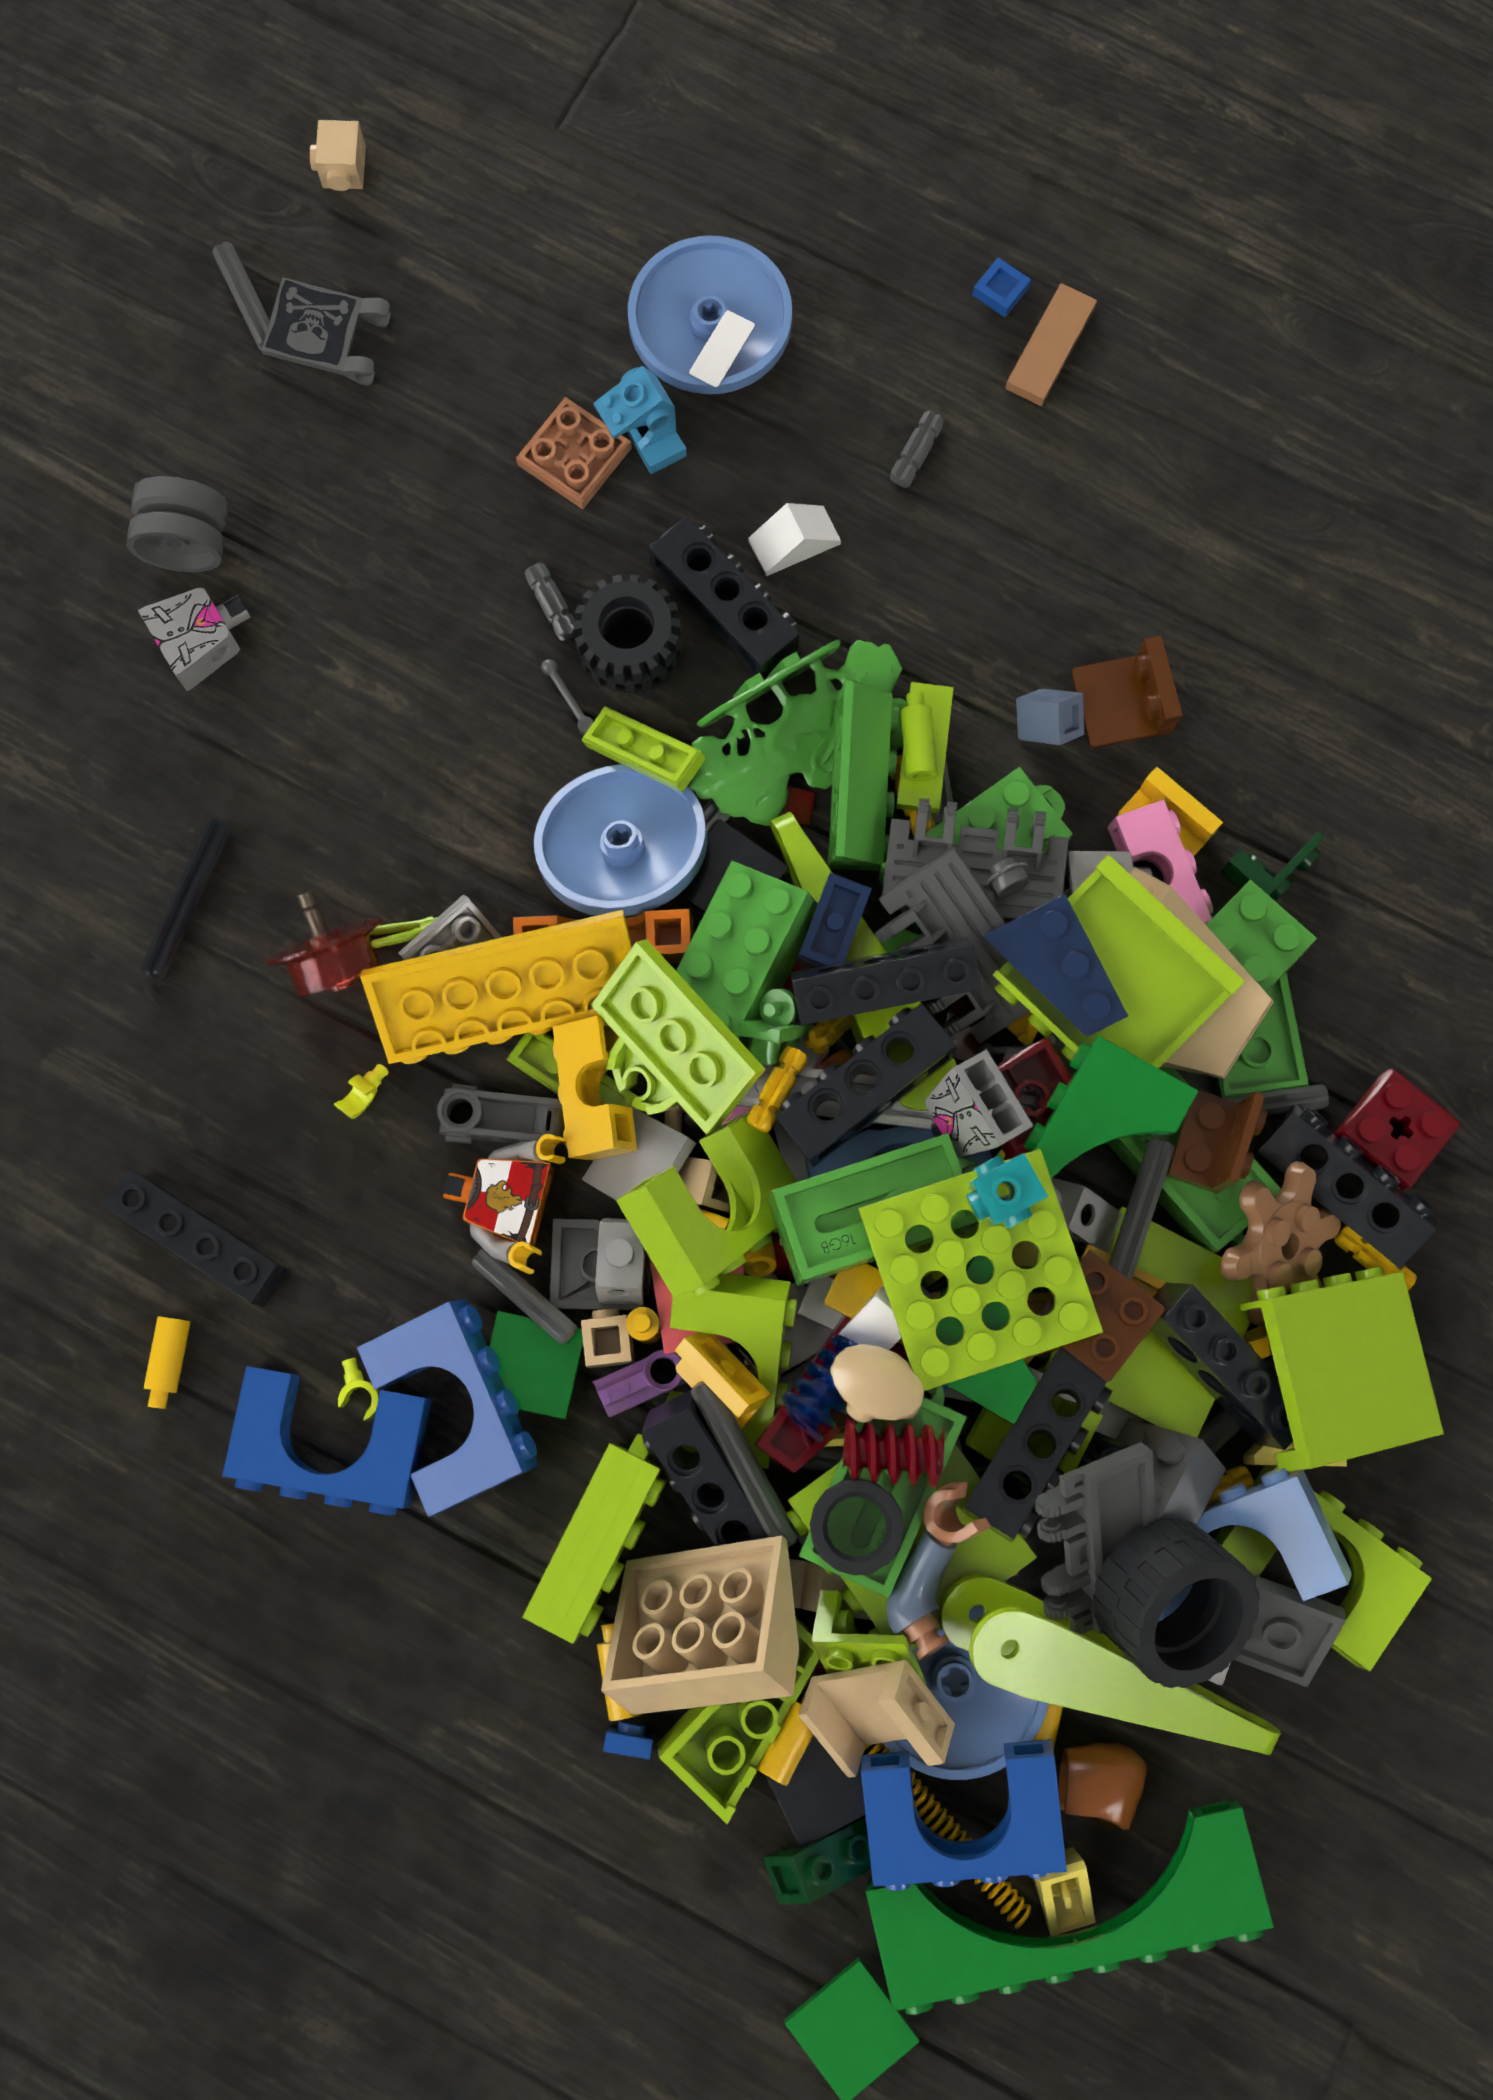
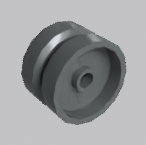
M167 476L144 478L135 483L133 489L131 512L134 518L130 519L126 547L138 559L159 568L179 572L210 571L218 567L222 560L224 539L220 532L224 530L226 525L228 503L219 492L197 481Z

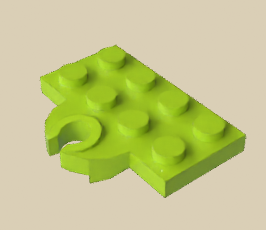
M647 939L637 941L591 1004L596 1012L619 1036L609 1053L606 1070H612L619 1092L629 1090L635 1086L639 1072L644 1075L647 1081V1091L644 1095L635 1097L631 1105L638 1110L647 1112V1115L664 1112L680 1104L706 1134L718 1130L765 1071L763 1065Z

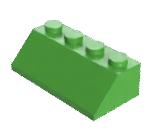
M851 680L844 681L836 700L828 868L879 871L884 860H887L890 835L885 834L886 818H892L894 812V792H887L888 775H895L897 751L890 749V733H897L899 707H892V693Z

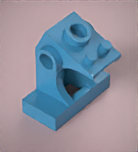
M644 366L636 367L626 372L619 384L593 403L613 439L627 433L650 474L687 456L686 447L676 432L675 407L655 373ZM647 426L649 430L642 438L637 427Z

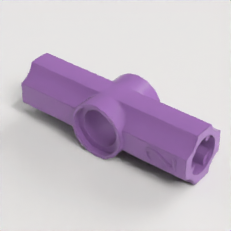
M664 1350L655 1351L640 1361L593 1381L608 1417L611 1418L686 1384L687 1382L678 1373L674 1380L668 1384H658L650 1375L651 1367L656 1361L666 1359L671 1361L676 1367L682 1358L677 1353L664 1355Z

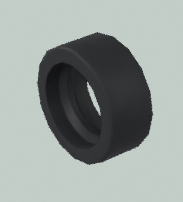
M857 1479L841 1481L825 1490L814 1505L810 1520L812 1543L820 1557L835 1570L855 1576L874 1573L890 1563L900 1549L904 1534L902 1511L892 1494L877 1483ZM862 1497L869 1499L880 1508L885 1517L886 1531L884 1539L875 1551L866 1556L853 1557L843 1554L834 1547L829 1538L827 1527L829 1515L834 1507L846 1498Z

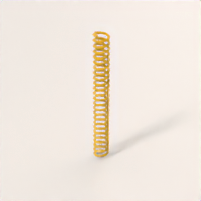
M878 1743L868 1754H875L884 1747L885 1749L882 1753L891 1751L884 1743ZM911 1772L912 1785L917 1783L913 1789L914 1796L923 1791L915 1802L916 1808L930 1798L927 1804L918 1812L919 1816L922 1817L926 1811L936 1805L933 1812L923 1822L927 1825L934 1817L942 1813L939 1820L930 1827L933 1832L942 1823L949 1820L945 1828L938 1833L939 1836L943 1837L949 1830L956 1827L947 1839L953 1840L962 1834L959 1841H972V1838L966 1837V1830H959V1823H953V1816L947 1815V1809L940 1808L941 1802L934 1801V1794H927L928 1787L921 1786V1779H915V1772ZM975 1879V1884L981 1882L980 1879ZM999 1882L988 1893L987 1899H992L1000 1889L1008 1886L1005 1892L995 1900L994 1907L999 1906L1007 1896L1014 1893L1012 1899L1001 1908L1000 1914H1005L1014 1903L1020 1901L1018 1907L1007 1916V1921L1010 1922L1021 1910L1027 1908L1023 1917L1015 1924V1928L1018 1929L1028 1918L1031 1912V1905L1024 1904V1897L1018 1896L1017 1889H1011V1882ZM984 1883L981 1887V1892H985L993 1883Z

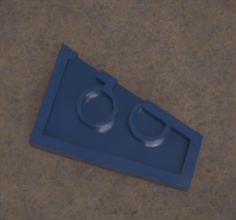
M1066 894L983 936L1086 1037L1128 1017Z

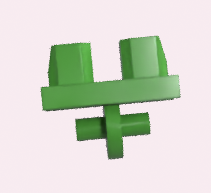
M783 988L772 989L761 998L759 1004L761 1017L740 1021L738 1035L750 1038L749 1051L761 1064L774 1065L779 1063L778 1059L785 1047L791 1046L799 1049L800 1038L809 1036L808 1031L814 1027V1023L801 1025L800 1022L793 1023L798 1014L795 996Z

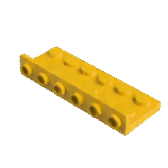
M619 910L364 969L361 972L360 978L388 1063L392 1064L402 1061L404 1064H414L424 1060L427 1055L440 1052L457 1054L467 1050L471 1045L484 1042L490 1045L501 1044L511 1039L514 1035L527 1032L532 1035H540L551 1031L554 1026L597 1015L600 1016L591 1004L633 945L624 911Z

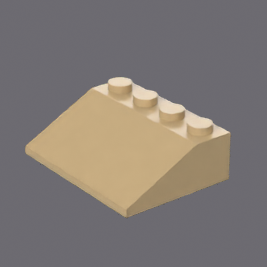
M781 1535L627 1560L601 1691L632 1715L793 1696L799 1644L787 1539Z

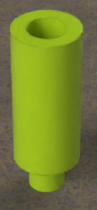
M911 692L906 695L907 707L900 711L906 779L911 781H925L937 776L932 708L924 705V695L922 692Z

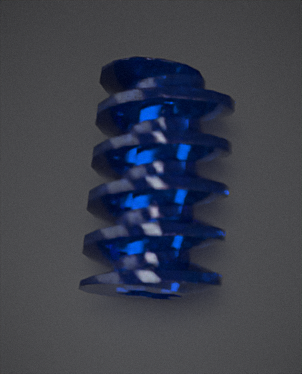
M834 1335L830 1339L834 1351L822 1349L818 1353L819 1360L823 1366L810 1363L806 1367V1373L810 1380L799 1377L794 1381V1387L799 1395L787 1391L781 1396L789 1417L804 1432L819 1443H822L824 1439L817 1426L822 1424L832 1429L836 1426L829 1412L833 1409L847 1414L846 1405L841 1399L842 1396L834 1386L830 1369L840 1352L847 1347L859 1344L841 1335Z

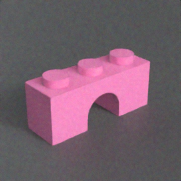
M1161 800L1116 816L1107 827L1116 851L1129 852L1132 856V863L1147 861L1158 867L1163 875L1164 883L1172 886L1204 924L1207 925L1212 919L1210 915L1213 912L1212 902L1205 889L1200 890L1194 874L1197 872L1196 862L1190 850H1184L1178 835L1181 832V827L1176 813L1172 809L1168 810L1165 801Z

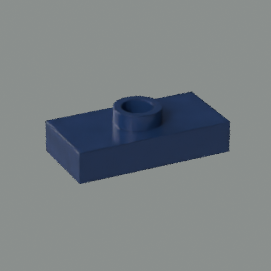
M830 873L797 958L817 966L844 962L872 888Z

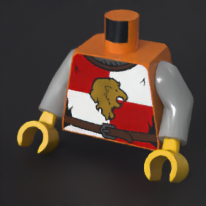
M545 1134L539 1140L520 1141L494 1150L488 1159H478L473 1178L449 1173L444 1187L443 1197L445 1199L466 1203L463 1220L470 1224L471 1237L491 1257L511 1264L514 1268L527 1274L534 1273L533 1269L526 1266L529 1255L536 1253L541 1256L542 1251L536 1248L535 1244L554 1173L552 1165L544 1161L557 1164L565 1162V1157L554 1155V1150L558 1143H567V1139L551 1134Z

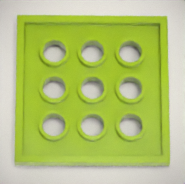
M1041 1149L1026 1153L1025 1155L1048 1197L1029 1207L1033 1214L1031 1217L1009 1229L1005 1227L1003 1221L997 1225H991L987 1218L979 1221L976 1217L978 1227L973 1236L964 1239L953 1233L951 1219L956 1212L967 1210L975 1215L966 1198V1195L972 1192L968 1182L978 1177L975 1170L858 1208L913 1373L922 1382L924 1391L1103 1333ZM1002 1183L997 1188V1194L1000 1198L1009 1195L1007 1186ZM912 1226H925L932 1234V1245L924 1253H914L906 1245L905 1236ZM1021 1241L1031 1242L1038 1250V1260L1029 1269L1019 1268L1012 1259V1250ZM975 1256H984L992 1263L993 1274L986 1283L975 1284L967 1276L966 1266L970 1259ZM929 1271L941 1272L948 1282L946 1293L938 1299L926 1297L921 1290V1279ZM1036 1287L1047 1288L1051 1291L1054 1298L1052 1309L1044 1315H1036L1028 1307V1295ZM991 1302H1000L1008 1310V1321L1004 1327L998 1330L987 1328L982 1321V1311ZM945 1317H955L963 1326L961 1339L952 1345L941 1343L936 1336V1326Z

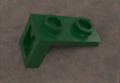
M1318 831L1274 878L1267 873L1266 865L1258 857L1252 854L1247 855L1242 849L1226 864L1220 874L1239 891L1251 879L1276 902L1293 884L1287 876L1296 867L1304 872L1321 854L1315 847L1325 836Z
M856 1819L802 1849H777L763 1856L778 1903L810 1904L871 1870L866 1820Z

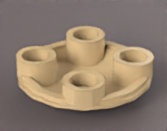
M859 1344L845 1348L836 1356L831 1366L830 1373L833 1377L834 1386L847 1402L846 1410L853 1419L860 1422H869L873 1418L895 1421L899 1419L909 1420L916 1416L924 1396L923 1385L913 1373L910 1363L897 1353L880 1346Z

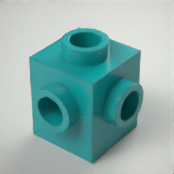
M1024 1153L1005 1163L1000 1155L974 1168L978 1177L968 1182L972 1192L966 1195L979 1221L987 1218L991 1225H997L1003 1221L1007 1229L1031 1217L1033 1214L1029 1207L1048 1197ZM1000 1183L1006 1185L1009 1190V1196L1005 1201L997 1194V1188Z

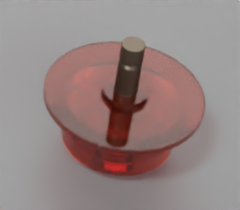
M314 890L298 895L297 899L301 909L304 910L303 914L313 937L286 948L264 960L268 966H286L298 996L316 993L328 988L330 993L345 989L355 984L354 978L359 977L362 970L381 965L375 948L371 946L372 940L369 933L383 922L381 916L369 918L341 928L329 930L320 906H317L318 900Z

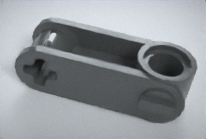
M452 1084V1088L445 1089L444 1096L440 1099L437 1107V1114L440 1120L439 1134L445 1136L446 1142L471 1144L472 1140L514 1144L520 1141L539 1140L545 1134L563 1137L565 1128L562 1104L559 1099L478 1091V1086ZM459 1104H468L473 1107L472 1117L464 1124H456L451 1121V1112ZM551 1115L550 1130L548 1131L549 1116ZM561 1142L555 1148H566L565 1143Z

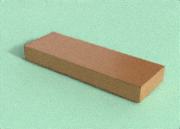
M1061 283L1012 371L1005 389L1042 406L1094 311L1097 300Z

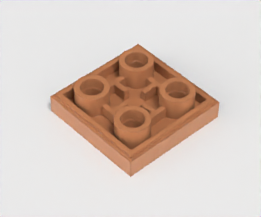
M565 397L516 457V462L519 467L583 510L632 449L631 441L623 435L613 439L605 423Z

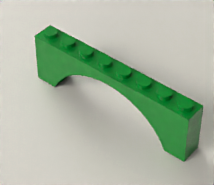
M1098 1035L1092 1040L1090 1045L1082 1041L1069 1064L1070 1067L1076 1069L1068 1085L1059 1082L1046 1105L1053 1110L1045 1126L1036 1123L1024 1147L1030 1150V1152L1041 1149L1050 1178L1052 1179L1064 1166L1075 1158L1106 1142L1129 1136L1147 1134L1170 1135L1175 1133L1196 1097L1198 1090ZM975 1256L968 1262L966 1273L973 1283L983 1284L992 1277L993 1266L986 1257ZM948 1287L944 1288L939 1298L946 1293ZM991 1302L982 1311V1321L991 1330L1001 1329L1008 1321V1310L1000 1302ZM945 1317L936 1326V1336L943 1344H955L963 1335V1326L955 1317ZM1024 1359L945 1385L1015 1424L1038 1382L1027 1367Z
M1236 1798L1189 1808L1179 1846L1158 1881L1144 1896L1115 1917L1096 1926L1073 1933L1052 1936H1030L990 1928L956 1912L941 1901L924 1883L910 1884L908 1889L893 1891L886 1889L885 1886L873 1887L872 1879L867 1881L866 1895L893 2012L905 2009V2013L909 2015L929 2011L933 2008L934 2002L951 1999L953 2004L969 2003L980 1998V1992L998 1989L1001 1994L1019 1992L1027 1987L1026 1982L1043 1978L1050 1984L1065 1982L1074 1977L1073 1972L1092 1968L1094 1973L1114 1971L1121 1967L1120 1961L1139 1958L1144 1963L1156 1962L1167 1958L1168 1951L1187 1947L1189 1952L1206 1951L1216 1946V1940L1234 1937L1235 1941L1238 1942L1251 1941L1262 1937V1930L1274 1928L1243 1809Z

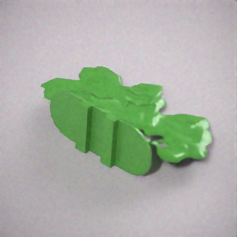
M838 639L802 659L799 658L796 652L781 660L766 680L763 679L760 673L746 680L733 695L734 698L711 711L696 723L699 727H706L727 715L734 718L733 727L726 739L703 736L692 742L691 746L700 750L706 757V760L693 777L689 788L695 791L700 799H713L719 811L723 814H728L734 818L745 817L750 822L770 826V820L777 818L786 805L787 785L790 775L802 773L808 785L812 787L827 789L832 786L836 700L840 690H836L830 680L837 678L841 681L842 685L845 680L856 681L891 693L902 671V667L891 646L883 644L878 647L872 642L857 640L850 647L846 663L838 671L824 668L821 661L839 648L841 641ZM812 668L815 672L816 691L812 694L789 695L783 683ZM773 690L783 706L781 717L768 725L752 722L747 714L746 704ZM892 698V707H899V722L897 733H890V749L898 750L903 748L900 711L907 707V702L901 698ZM759 728L765 733V737H755L753 729ZM747 729L751 740L749 752L745 756H739L737 753V738L745 737L742 730ZM729 743L731 746L730 755L726 756L722 752V747Z

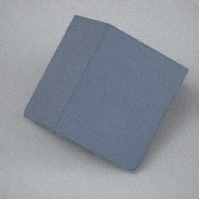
M1038 689L1016 698L1017 728L1020 740L1062 745L1084 735L1083 693Z

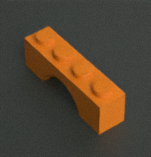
M689 909L644 911L639 915L625 918L632 945L634 946L637 941L647 939L668 963L681 962L694 936V919ZM558 915L513 917V931L515 935L578 919H570Z

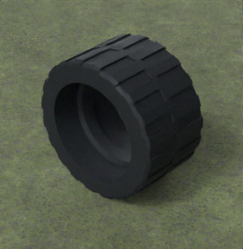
M1170 1518L1164 1521L1160 1519L1150 1522L1149 1525L1133 1531L1107 1557L1094 1586L1093 1607L1095 1608L1094 1616L1096 1622L1102 1628V1632L1155 1684L1160 1683L1163 1687L1168 1688L1192 1687L1193 1684L1203 1683L1211 1679L1215 1674L1221 1673L1244 1650L1243 1647L1250 1640L1254 1631L1255 1621H1257L1259 1615L1258 1602L1260 1595L1259 1589L1255 1585L1256 1580L1252 1573L1246 1569V1566L1195 1523L1182 1521L1179 1518ZM1193 1583L1183 1603L1172 1614L1158 1622L1164 1608L1171 1599L1182 1589Z

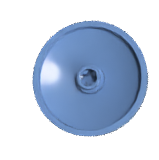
M692 237L664 248L653 256L641 269L629 295V331L632 343L640 359L650 371L655 373L664 382L692 393L721 394L732 392L762 378L782 356L788 344L792 327L791 295L780 270L765 254L755 247L729 237ZM729 310L753 322L755 326L719 386L714 387L690 375L689 371L724 313Z
M623 764L595 769L577 777L553 796L538 820L534 834V853L546 885L557 898L568 906L594 916L619 910L624 911L625 917L634 916L666 904L692 882L706 855L708 842L707 826L702 807L688 786L681 793Z
M974 1606L969 1612V1618L972 1620L978 1619L983 1614V1606ZM942 1629L938 1631L939 1636L945 1635ZM950 1640L945 1646L922 1660H919L915 1654L919 1650L917 1647L913 1650V1653L925 1678L926 1686L955 1723L945 1763L927 1766L907 1739L885 1742L884 1745L891 1752L909 1751L910 1766L933 1777L949 1780H968L987 1776L1006 1767L1003 1743L1033 1741L1044 1721L1048 1703L1028 1699L987 1683L972 1666L969 1651L957 1647Z

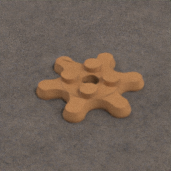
M1295 1161L1291 1163L1285 1173L1282 1189L1274 1197L1264 1184L1255 1180L1248 1181L1241 1190L1239 1203L1241 1210L1247 1216L1248 1230L1241 1244L1226 1250L1221 1260L1220 1270L1224 1279L1228 1281H1238L1248 1277L1251 1279L1253 1291L1249 1302L1258 1301L1256 1291L1284 1286L1286 1293L1290 1292L1292 1294L1291 1284L1318 1279L1319 1287L1323 1288L1322 1282L1317 1276L1322 1266V1254L1319 1248L1325 1241L1337 1236L1341 1227V1221L1327 1208L1319 1207L1317 1209L1311 1206L1316 1173L1304 1162ZM1261 1308L1247 1310L1250 1323L1256 1326L1265 1325Z

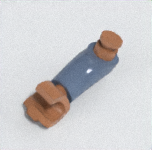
M956 1481L944 1485L927 1500L923 1510L926 1529L905 1561L892 1593L887 1600V1620L894 1635L904 1634L910 1645L916 1643L919 1650L915 1654L919 1660L928 1657L949 1642L946 1635L939 1636L936 1631L940 1625L934 1614L940 1609L936 1603L938 1589L957 1543L977 1537L991 1528L986 1518L972 1521L966 1526L962 1525L958 1518L956 1506L961 1498L966 1497L968 1481Z

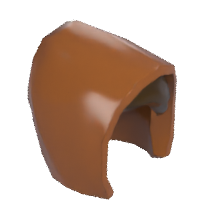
M1096 1742L1090 1745L1065 1748L1060 1764L1058 1784L1060 1810H1065V1813L1069 1815L1093 1817L1098 1824L1109 1829L1121 1828L1129 1830L1143 1794L1147 1775L1146 1761L1132 1748L1118 1742Z

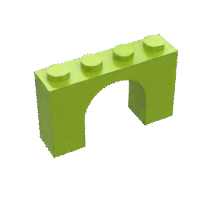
M751 1110L724 1122L717 1131L709 1133L699 1140L722 1179L729 1196L730 1220L726 1230L713 1224L702 1213L675 1166L644 1179L616 1199V1202L674 1298L693 1291L697 1297L713 1289L720 1283L717 1277L718 1274L722 1272L724 1275L740 1267L747 1261L744 1253L747 1251L752 1253L764 1247L773 1240L769 1233L772 1231L774 1233L778 1232L767 1198L772 1190L796 1183L797 1180L768 1132H761L748 1124L747 1116Z
M721 1272L717 1275L720 1283L708 1292L696 1297L693 1291H690L678 1297H672L670 1328L721 1335L736 1341L751 1355L757 1367L758 1381L772 1395L742 1432L761 1467L768 1469L771 1457L754 1446V1444L788 1395V1383H780L782 1369H790L793 1342L785 1341L786 1327L794 1328L797 1300L789 1299L790 1281L732 1273L723 1275ZM670 1391L667 1401L684 1393ZM681 1446L684 1450L688 1452H698L692 1446Z
M1265 1465L1255 1479L1254 1486L1262 1484L1261 1476L1277 1469L1278 1465ZM1323 1490L1319 1495L1314 1492L1335 1538L1347 1553L1352 1572L1348 1593L1340 1607L1345 1608L1346 1621L1331 1648L1356 1667L1371 1671L1432 1578L1419 1569L1423 1563L1413 1554L1401 1547L1394 1551L1383 1543L1381 1539L1384 1534L1375 1526L1363 1519H1359L1356 1523L1345 1515L1343 1510L1346 1506L1337 1498ZM1240 1525L1223 1526L1214 1539L1246 1566V1569L1254 1577L1262 1573L1278 1549L1261 1532Z

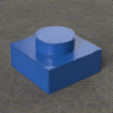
M998 257L974 286L973 296L1003 317H1006L1029 289L1031 279Z
M619 1720L618 1727H608L603 1752L650 1760L655 1733L645 1732L646 1725L643 1723Z

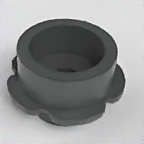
M1007 858L998 862L990 869L992 876L987 881L988 887L994 888L998 897H1006L1021 890L1030 882V878L1025 871L1028 868L1027 863L1015 862L1014 858Z

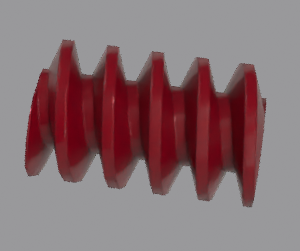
M846 1418L842 1469L844 1466H848L851 1479L857 1480L863 1468H868L871 1482L874 1483L878 1482L883 1469L888 1470L891 1484L897 1485L902 1472L907 1471L911 1486H917L922 1473H927L931 1488H936L943 1469L945 1429L943 1427L937 1440L932 1425L926 1424L919 1437L916 1438L912 1423H905L900 1435L896 1436L892 1421H885L880 1434H877L873 1420L864 1422L859 1433L856 1430L853 1418Z

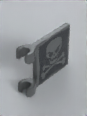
M282 277L263 343L262 354L344 375L359 384L369 386L372 384L375 376L373 361L363 356H348L359 317L375 326L387 327L391 317L389 302L381 298H360Z

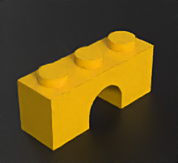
M598 1015L554 1026L553 1055L557 1061L560 1084L558 1087V1097L563 1109L565 1125L563 1138L567 1139L565 1146L568 1150V1158L597 1160L638 1151L632 1107L604 1104L599 1092L600 1081L607 1071L609 1053L619 1036Z

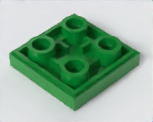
M498 1311L489 1347L493 1349L500 1363L499 1375L505 1389H509L512 1392L520 1410L567 1419L583 1350L582 1329L577 1328L575 1335L566 1344H559L531 1318Z
M860 1957L855 1959L784 2019L787 2028L840 2100H852L920 2042L918 2035L900 2011L893 2012L889 1996Z

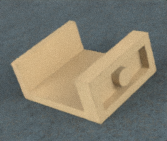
M907 1660L811 1677L798 1714L848 1778L856 1777L866 1745L907 1739L927 1766L944 1764L955 1723Z

